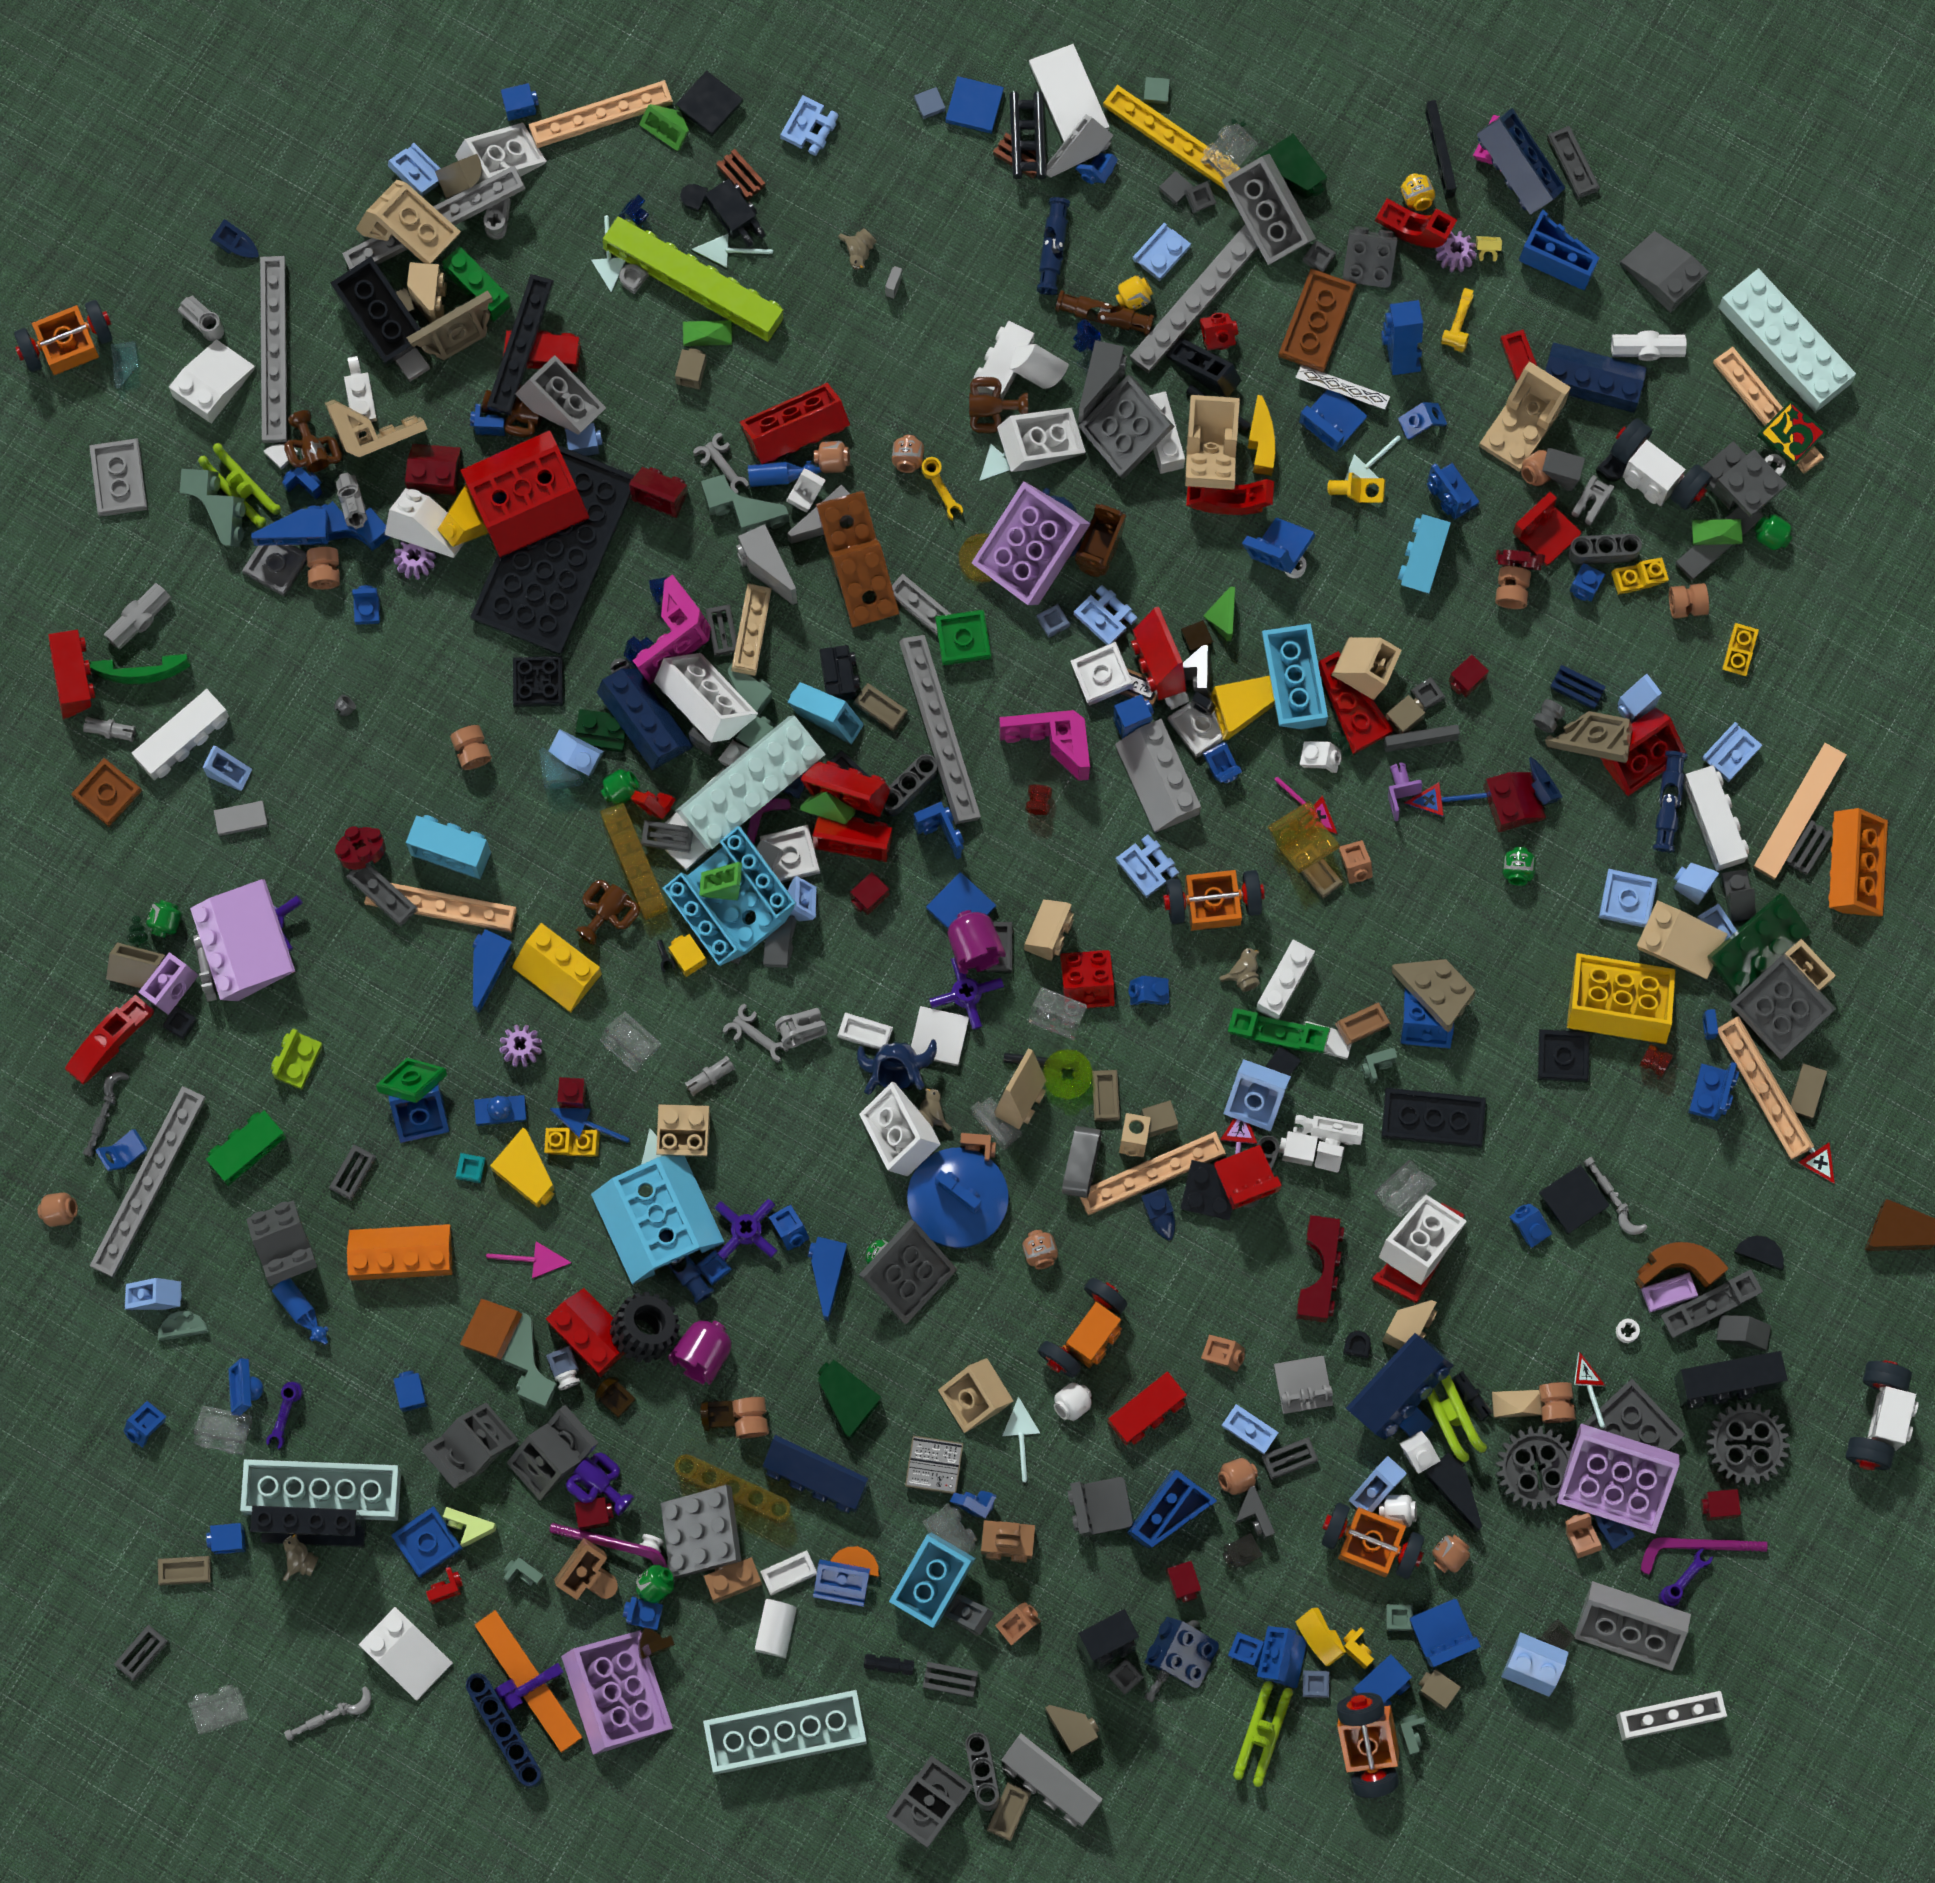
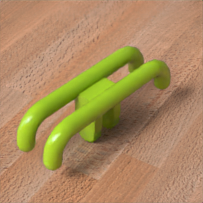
M220 443L214 444L213 450L215 454L231 471L226 480L219 473L221 490L227 496L244 498L245 515L256 526L264 528L267 524L266 519L261 517L245 499L253 494L274 515L281 513L280 505L275 504L228 455ZM206 456L199 457L198 462L203 470L218 472Z
M1448 1375L1441 1381L1449 1398L1440 1402L1433 1388L1431 1395L1427 1399L1454 1455L1460 1461L1467 1462L1469 1454L1461 1447L1451 1425H1462L1469 1441L1478 1452H1485L1487 1445L1479 1438L1450 1375Z
M1265 1681L1261 1688L1233 1773L1236 1780H1241L1244 1776L1253 1745L1256 1744L1264 1747L1253 1779V1784L1256 1787L1263 1785L1293 1695L1292 1689L1285 1688L1281 1694L1272 1723L1262 1720L1273 1689L1271 1681Z

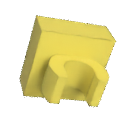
M1476 236V248L1479 250L1478 256L1480 261H1483L1485 252L1492 253V261L1497 260L1498 255L1496 251L1502 250V240L1500 237Z

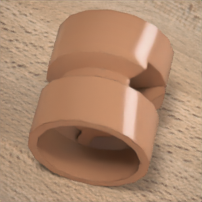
M332 547L309 549L306 552L307 566L311 568L308 571V586L313 589H332L340 585L339 569L335 568L339 565L338 550Z
M1501 567L1498 576L1500 587L1496 591L1495 603L1500 607L1508 609H1523L1527 607L1528 591L1525 589L1530 586L1531 572L1521 567Z
M1705 583L1692 584L1689 589H1686L1685 586L1669 588V606L1672 618H1684L1689 613H1692L1693 616L1708 615L1709 596Z
M479 725L467 726L451 734L450 738L454 749L460 752L457 757L462 770L475 769L491 761L492 757L487 744H483L485 738Z
M1558 1382L1539 1386L1540 1401L1545 1403L1541 1407L1543 1423H1562L1576 1419L1574 1405L1570 1403V1400L1573 1398L1572 1383Z
M749 1397L732 1401L734 1417L738 1418V1421L735 1422L736 1438H756L769 1434L767 1419L763 1417V1414L766 1412L764 1397Z

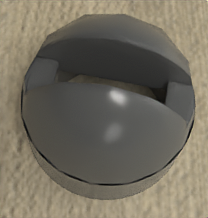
M622 658L615 659L610 666L611 674L620 669H630L628 661ZM622 664H625V665H626V666H622V667L618 668L617 670H614V668L617 667V666H619V665H622Z
M343 694L334 704V710L341 711L340 716H348L356 709V704L353 700Z

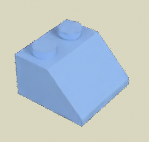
M1243 1059L1224 1115L1271 1131L1291 1076Z
M1520 1632L1501 1677L1550 1697L1563 1672L1568 1652Z

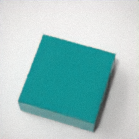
M460 1153L455 1178L481 1183L486 1158Z

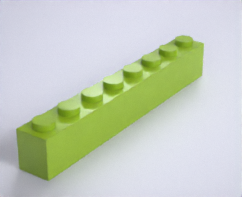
M618 216L603 237L604 250L609 251L629 264L639 266L655 279L722 317L731 320V322L767 342L783 321V309L775 301H767L757 291L744 288L736 279L721 275L713 266H705L695 256L682 253L674 244L661 241L653 232L638 228L629 219L624 220Z

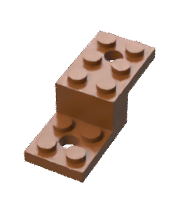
M859 491L816 504L834 573L840 583L852 628L898 615L899 610L883 551L875 535L864 492ZM845 515L853 518V522L848 528L841 527L839 523L841 517ZM869 590L874 591L876 595L874 601L871 603L864 602L862 599L863 594Z

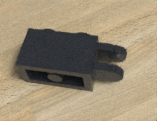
M728 178L705 193L706 204L733 240L740 236L745 244L750 247L753 245V241L746 231L752 228L760 239L766 235L756 220V215L758 214L756 208L751 202L747 203L744 200V193L737 183L733 185Z

